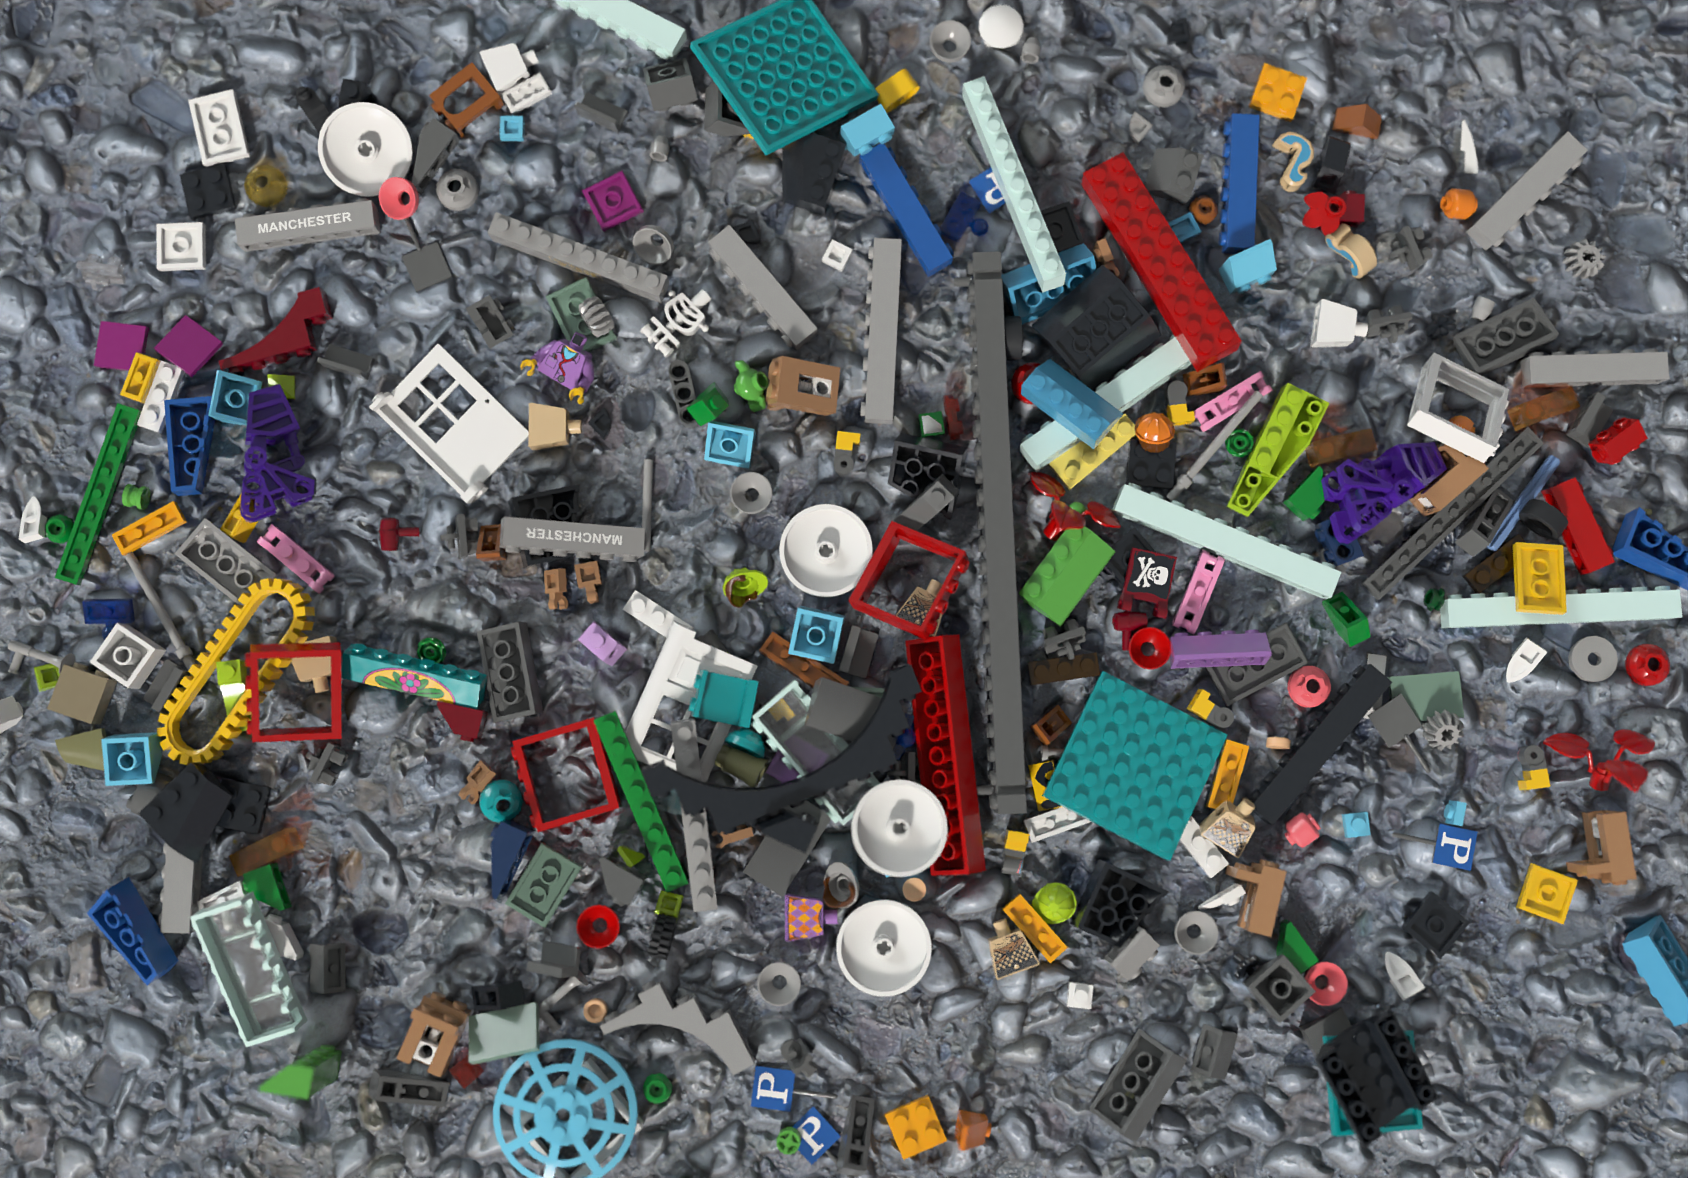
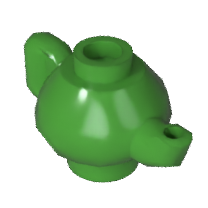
M743 360L735 361L736 368L740 372L734 384L735 393L748 400L751 411L757 412L765 409L766 402L763 393L769 384L766 374L762 371L758 372L751 369Z

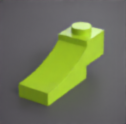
M245 660L216 662L218 685L222 691L227 716L246 691L247 667H245ZM246 715L252 720V715ZM247 725L238 727L242 731H247Z

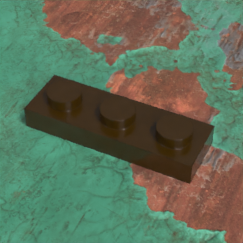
M1520 534L1513 536L1500 546L1497 551L1491 553L1462 576L1476 594L1483 592L1514 568L1513 544L1516 542L1526 543Z
M1097 652L1075 655L1074 659L1071 660L1068 657L1027 662L1030 686L1100 676Z

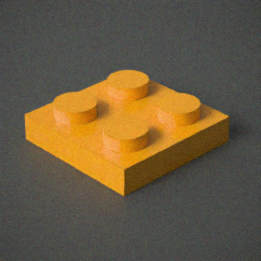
M1264 63L1248 107L1291 122L1299 104L1307 77Z
M928 1094L885 1113L903 1160L947 1141Z

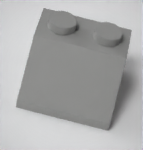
M1138 926L1120 947L1114 946L1103 959L1129 981L1131 978L1135 979L1141 973V966L1146 961L1150 962L1158 954L1157 949L1160 945L1143 928Z

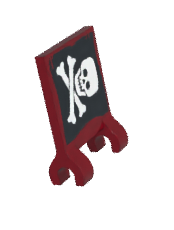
M1132 548L1123 591L1119 598L1117 609L1131 611L1132 598L1156 603L1152 616L1166 619L1168 597L1177 557Z

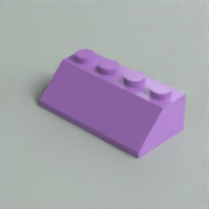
M1256 629L1246 630L1245 634H1236V631H1223L1221 635H1212V632H1199L1198 636H1188V633H1176L1174 637H1170L1171 669L1265 665L1271 657V649L1266 633H1259V630Z

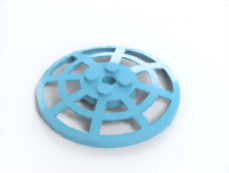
M556 1039L540 1044L539 1051L525 1053L520 1056L502 1078L495 1095L493 1107V1125L502 1152L509 1162L528 1178H554L556 1167H571L584 1162L593 1173L584 1178H601L623 1158L632 1142L638 1119V1103L635 1089L621 1063L598 1045L576 1039ZM556 1048L576 1049L572 1064L557 1063L543 1068L537 1054ZM585 1052L592 1053L604 1060L618 1076L605 1084L598 1075L582 1066ZM528 1060L534 1074L523 1084L517 1097L505 1094L504 1090L512 1075ZM558 1071H569L566 1084L552 1087L547 1077L548 1074ZM579 1074L591 1080L598 1089L587 1095L580 1088L576 1087ZM538 1080L544 1092L537 1104L524 1100L529 1088ZM622 1084L626 1090L629 1102V1124L614 1122L615 1110L610 1092ZM602 1097L607 1108V1121L593 1118L592 1104ZM501 1103L514 1107L513 1123L517 1138L507 1144L503 1138L500 1126ZM567 1109L570 1113V1119L568 1121H561L557 1115L558 1110ZM521 1110L534 1114L536 1127L526 1133L523 1132L521 1125ZM592 1128L604 1131L599 1142L589 1150L582 1139L588 1130ZM611 1132L626 1135L617 1154L602 1168L594 1156L605 1146ZM542 1136L551 1143L548 1156L538 1152L529 1142ZM574 1144L581 1155L572 1159H558L560 1147ZM523 1146L532 1157L546 1164L544 1177L538 1176L522 1166L511 1152Z

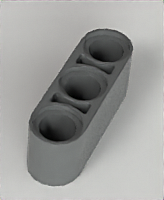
M676 360L669 365L668 373L678 415L683 426L688 429H694L699 426L695 419L691 422L684 420L685 414L688 413L686 408L697 398L691 372L684 361ZM678 368L686 370L682 377H675L674 371ZM689 390L691 395L688 399L683 400L679 398L680 392Z

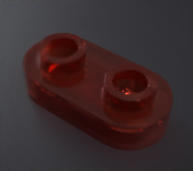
M953 394L943 395L950 441L960 439V434H964L962 420L958 421L956 412L960 411L958 398L953 397Z

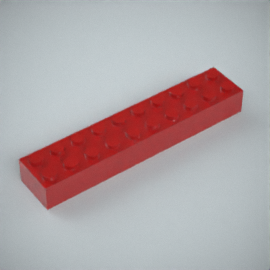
M1122 152L1084 172L1081 183L1082 187L1195 370L1198 372L1237 351L1242 340L1125 153Z
M959 635L928 637L927 640L922 638L905 641L907 662L912 665L921 692L916 694L917 698L912 700L921 785L932 792L938 799L947 819L946 842L940 856L930 866L931 876L963 875L986 871Z

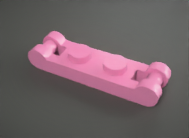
M1259 371L1196 409L1194 416L1200 422L1202 432L1207 431L1238 412L1255 392L1251 386L1252 384H1256L1259 389L1258 392L1263 396L1273 391L1270 384L1267 385L1263 378L1265 376ZM1209 410L1214 416L1211 420L1205 414Z
M271 524L267 528L268 532L264 537L260 536L257 543L320 594L325 589L323 586L328 580L331 581L335 575L281 529ZM275 537H278L280 542L274 546L271 542ZM318 571L321 575L318 577L317 580H315L312 577Z
M1202 550L1180 607L1173 619L1172 626L1177 628L1183 627L1187 629V632L1195 634L1225 558L1212 556L1209 551ZM1206 563L1213 565L1212 571L1204 568ZM1186 612L1193 615L1191 621L1184 618Z

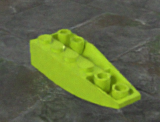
M1290 383L1281 387L1253 444V450L1247 457L1226 507L1246 517L1253 512L1308 447L1329 406V402Z

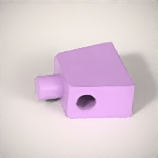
M593 621L578 638L583 645L610 666H613L627 650L626 647L596 621Z

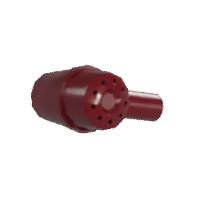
M396 518L381 519L380 529L378 530L381 550L398 551L400 536H419V527H400L399 520Z
M1132 611L1114 613L1112 624L1115 631H1122V650L1128 651L1131 631L1147 627L1148 619L1146 613Z

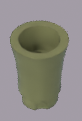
M724 744L715 759L714 765L722 768L723 771L733 775L748 786L757 787L769 760L753 756Z

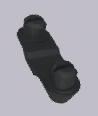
M301 86L296 90L297 103L320 134L323 124L331 114L312 88Z

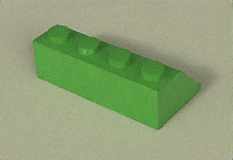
M1085 526L1081 529H1066L1018 594L1026 604L1061 626L1114 555L1115 550Z
M323 1044L278 1072L262 1084L259 1091L309 1099L337 1080L342 1050H336L333 1045Z

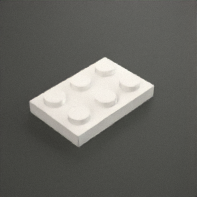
M233 89L188 100L202 163L205 167L250 157L237 96Z

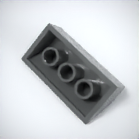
M1138 1029L1089 1110L1119 1134L1137 1142L1187 1060L1141 1029ZM1128 1091L1131 1092L1129 1096L1125 1095Z

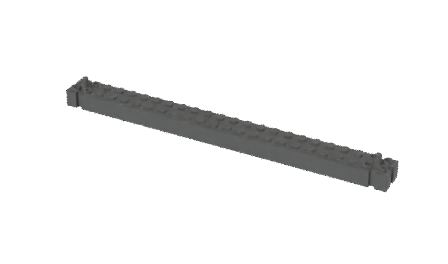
M1001 251L973 252L972 260L967 262L966 277H955L954 286H968L967 303H971L968 311V325H972L969 334V348H973L970 356V370H974L971 379V393H975L972 401V415H976V420L973 424V438H977V443L974 447V461H978V466L975 470V484L979 483V489L976 492V506H980V512L977 515V529H981V536L978 538V552H982V559L979 561V575H983L984 581L980 584V598H984L985 606L981 607V621H985L986 627L982 631V644H986L987 653L983 654V667L987 668L988 676L984 677V691H988L989 700H985V714H989L990 723L986 724V737L991 740V747H987V760L992 762V770L988 771L989 785H977L976 787L977 795H989V807L994 809V813L1021 814L1027 813Z

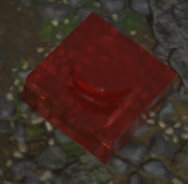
M469 1054L449 1070L463 1089L484 1072L479 1064L472 1065L469 1063Z

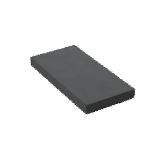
M1287 622L1266 632L1271 649V657L1265 665L1205 667L1225 706L1241 700L1309 663Z
M806 799L804 800L805 803L798 807L791 808L790 805L784 807L799 815L805 812L816 817L815 822L818 823V827L806 854L765 836L743 871L782 897L831 820L825 811Z

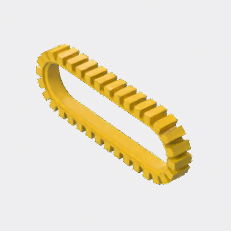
M267 578L260 580V583H253L249 586L248 589L251 593L241 594L238 601L243 605H234L230 610V613L235 617H225L221 623L227 629L216 630L213 636L218 640H209L204 647L209 652L200 653L196 660L201 664H193L188 672L193 676H184L180 682L184 687L176 688L172 693V696L176 699L167 700L163 706L169 712L160 713L157 722L165 724V727L157 728V737L166 736V739L161 741L160 745L163 750H171L167 756L172 760H180L179 763L189 765L191 762L211 763L212 760H218L224 755L222 751L229 750L234 742L230 739L238 738L242 732L238 727L246 726L247 720H251L246 716L252 715L251 712L246 711V698H251V689L244 692L211 741L202 749L195 750L187 746L182 740L179 732L180 721L183 714L216 669V662H221L260 604L269 595L279 593L285 596L293 609V621L279 644L305 643L308 636L302 630H312L314 622L307 620V616H315L314 607L305 606L312 599L309 593H302L304 588L298 583H292L291 580ZM268 658L258 672L259 703H262L267 697L263 692L271 691L275 683L271 680L279 679L284 673L279 668H287L292 660L290 658Z

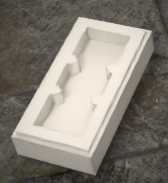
M540 72L500 94L512 115H515L552 95V92Z

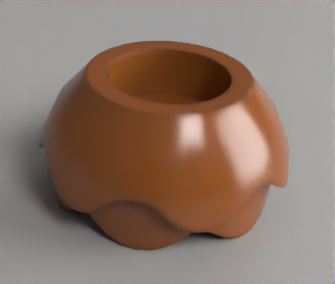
M1199 196L1192 201L1189 211L1196 222L1209 224L1217 216L1218 206L1211 197Z

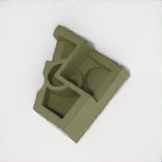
M105 728L55 740L57 749L66 763L104 771L101 739L107 737Z

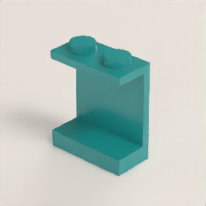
M700 670V674L695 675L693 688L697 689L695 698L691 697L688 711L692 712V717L749 728L759 681Z

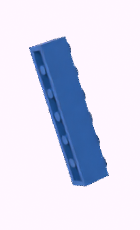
M1232 113L1228 121L1224 123L1223 134L1227 135L1222 151V156L1226 157V163L1222 167L1221 174L1222 179H1225V187H1222L1221 201H1224V210L1222 209L1220 213V223H1223V232H1220L1219 245L1222 246V253L1238 254L1255 246L1260 115Z
M878 144L867 154L860 155L859 163L926 275L929 277L952 264L953 250L948 243L944 244L941 239L942 232L936 223L932 224L929 219L931 215L925 204H920L917 199L919 194L916 188L908 184L906 180L908 178L902 166L898 167L896 164V156L891 147L887 148L885 144Z

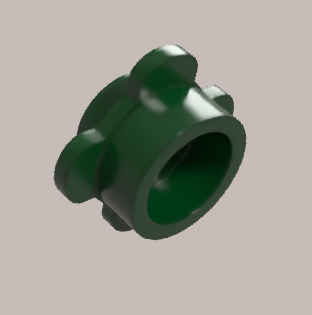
M1443 588L1427 590L1423 603L1429 611L1433 609L1436 611L1440 610L1445 602V590Z

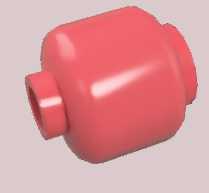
M1301 812L1285 823L1287 832L1284 835L1291 845L1296 843L1299 847L1303 848L1320 836L1318 830L1321 827L1311 814L1306 815Z

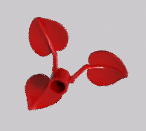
M1041 472L1028 473L1031 482L1039 492L1055 499L1051 504L1050 521L1043 529V533L1049 539L1058 541L1066 529L1083 528L1086 525L1083 517L1086 515H1091L1095 522L1103 526L1121 527L1115 514L1102 503L1091 501L1087 504L1088 509L1080 514L1060 501L1059 496H1064L1065 490L1058 480Z
M1618 730L1614 733L1613 740L1622 746L1613 760H1607L1605 763L1600 762L1596 766H1593L1592 752L1588 750L1589 742L1576 734L1557 733L1546 738L1543 745H1547L1558 753L1574 759L1583 758L1587 755L1588 772L1592 773L1589 785L1593 789L1607 791L1613 776L1636 793L1647 780L1648 771L1634 761H1621L1619 758L1625 749L1637 755L1647 754L1654 749L1655 741L1633 730Z

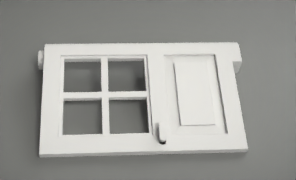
M437 344L391 393H378L373 398V403L369 406L371 410L377 412L468 504L474 503L488 490L484 483L529 437V431L440 344ZM440 364L455 379V382L436 399L421 382ZM461 384L477 401L458 420L441 403ZM418 387L434 404L414 422L399 405ZM438 407L455 424L435 443L419 426Z
M673 620L669 628L670 632L625 733L638 761L650 765L664 759L667 766L676 770L675 759L671 758L674 753L673 742L667 756L641 746L651 723L672 731L671 725L653 718L663 695L689 705L691 697L695 698L697 688H693L695 675L700 674V670L752 680L757 665L694 639L696 634L694 629ZM688 708L683 719H689L691 711H688ZM717 722L709 741L697 736V742L707 745L700 759L703 782H706L731 724Z

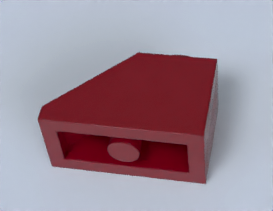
M1345 191L1338 196L1346 203V211L1340 218V223L1347 224L1352 228H1358L1364 222L1365 194H1357V191ZM1330 206L1331 211H1338L1336 206Z
M442 701L437 702V707L453 733L461 735L460 740L474 742V739H482L488 711Z

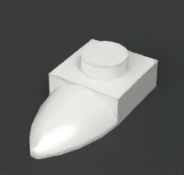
M35 496L26 505L21 518L19 540L24 543L45 538L47 517L42 515L40 503Z
M1526 637L1512 654L1506 672L1507 682H1515L1527 676L1533 671L1547 651Z
M1235 883L1198 906V909H1210L1222 904L1232 906L1241 901V896L1246 893L1240 884Z
M1385 953V965L1391 978L1389 981L1403 1001L1425 988L1406 961L1393 953Z

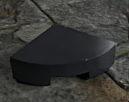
M1186 17L1176 21L1170 28L1166 39L1167 45L1189 42L1190 35Z
M753 220L732 227L745 243H761Z
M605 407L588 422L603 440L608 437L611 430V417Z

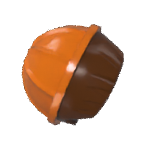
M1153 412L1143 415L1135 423V435L1145 451L1151 453L1164 451L1169 446L1171 439L1174 438L1175 429L1173 424L1163 413Z

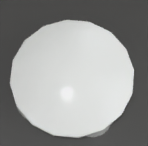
M996 5L983 13L979 22V31L986 46L991 48H1007L1019 42L1024 24L1021 15L1015 9L1008 5Z

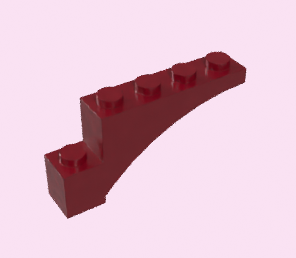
M317 287L297 293L298 298L295 304L272 332L249 349L220 360V369L224 372L241 375L244 373V370L251 368L253 370L263 369L266 367V364L273 362L276 364L289 361L288 358L295 356L299 358L311 355V352L317 351L311 324L315 326L323 325L326 323V320L333 319L326 292Z

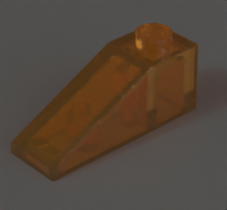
M1572 386L1519 404L1507 410L1516 432L1579 408L1580 404Z
M1371 428L1313 441L1305 449L1311 468L1378 450Z
M291 827L265 837L229 855L237 877H240L244 873L268 865L302 850L304 847L296 827Z

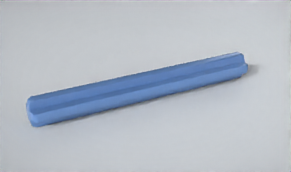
M1549 455L1510 508L1491 544L1487 546L1488 549L1492 551L1499 549L1520 520L1519 513L1529 500L1536 498L1559 466L1560 461L1557 457Z

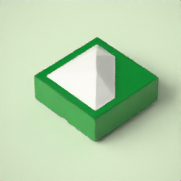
M942 411L919 414L922 438L945 435Z

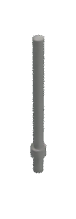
M1256 390L1189 470L1185 474L1180 475L1176 480L1177 484L1166 495L1167 499L1170 501L1175 500L1184 489H1188L1193 483L1191 480L1263 397L1260 392Z
M134 552L126 554L127 562L177 649L175 653L189 670L193 664H196L192 658L193 653L190 647L186 646Z

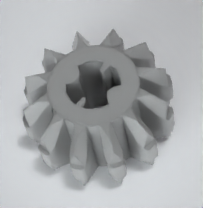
M1583 239L1580 242H1574L1565 251L1564 255L1567 258L1562 263L1568 264L1569 267L1566 268V271H1573L1572 278H1576L1579 275L1581 279H1586L1589 276L1593 277L1598 274V270L1603 268L1604 264L1601 261L1606 256L1600 254L1603 247H1595L1596 241L1588 243L1587 239Z
M599 297L587 298L583 303L579 304V312L594 336H604L614 328L612 317Z
M1445 709L1441 714L1435 711L1433 717L1427 716L1429 722L1422 724L1424 729L1422 735L1427 740V743L1441 751L1445 746L1451 749L1453 743L1459 744L1458 738L1464 737L1462 730L1465 727L1462 721L1459 720L1455 713H1450Z

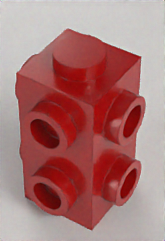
M1623 417L1614 421L1613 425L1607 430L1598 433L1596 438L1588 444L1592 450V456L1597 463L1613 465L1622 461V457L1629 452L1638 449L1640 444L1648 438L1639 419Z

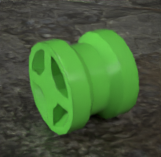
M127 484L122 494L123 505L146 509L151 498L150 489L144 486L137 488L133 484Z
M788 1126L783 1128L777 1137V1148L784 1154L790 1155L795 1153L800 1146L801 1135L794 1127Z

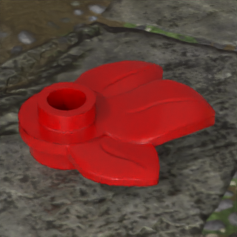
M1314 192L1306 195L1304 201L1310 209L1304 215L1302 224L1308 228L1321 227L1322 233L1325 236L1335 232L1339 227L1340 218L1346 211L1345 201L1337 196L1329 197L1323 192ZM1330 206H1336L1338 211H1331Z

